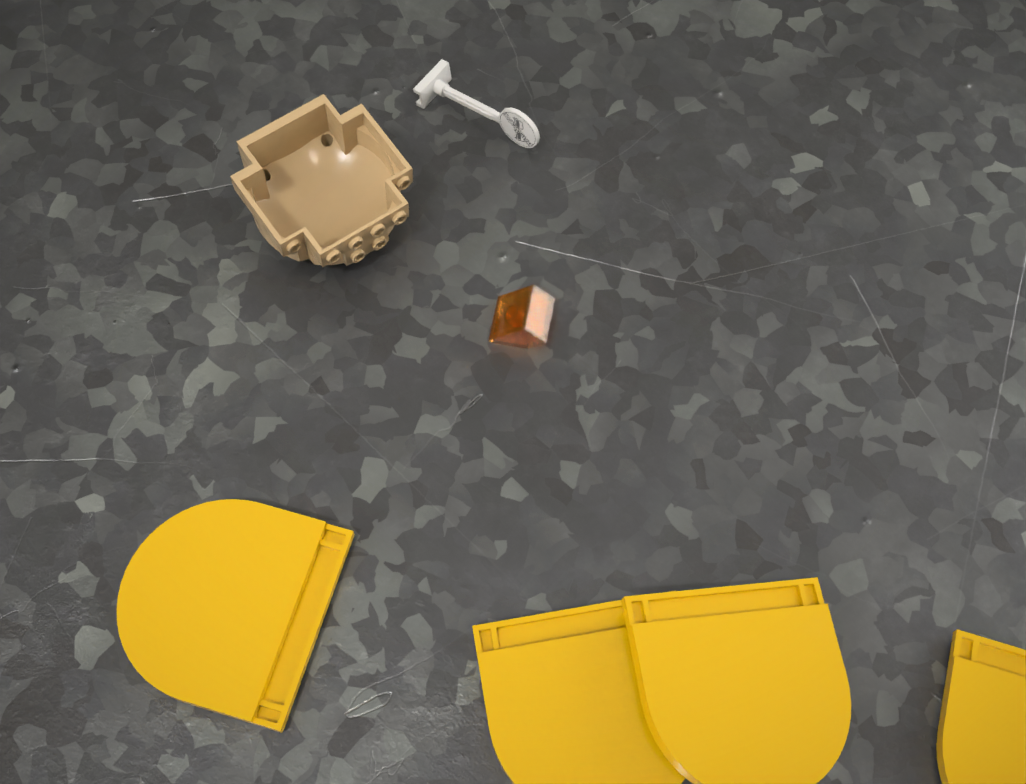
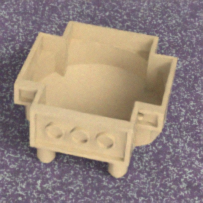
M323 94L236 141L244 169L230 176L234 190L252 213L262 236L283 257L288 256L297 261L310 259L314 265H321L322 267L342 263L348 266L351 263L361 261L371 251L383 248L389 241L388 235L394 226L402 224L409 217V203L401 194V190L408 188L413 182V168L362 103L340 115Z

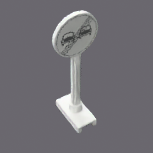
M441 59L413 88L414 93L420 97L416 101V105L423 109L437 95H440L498 122L505 134L522 147L533 148L539 142L540 134L536 125L520 110L510 107L505 108L499 113L495 109L451 88L448 83L452 80L449 62Z

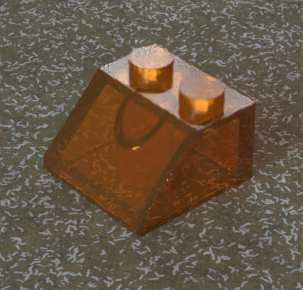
M534 284L498 296L488 341L525 349L546 344L555 298Z

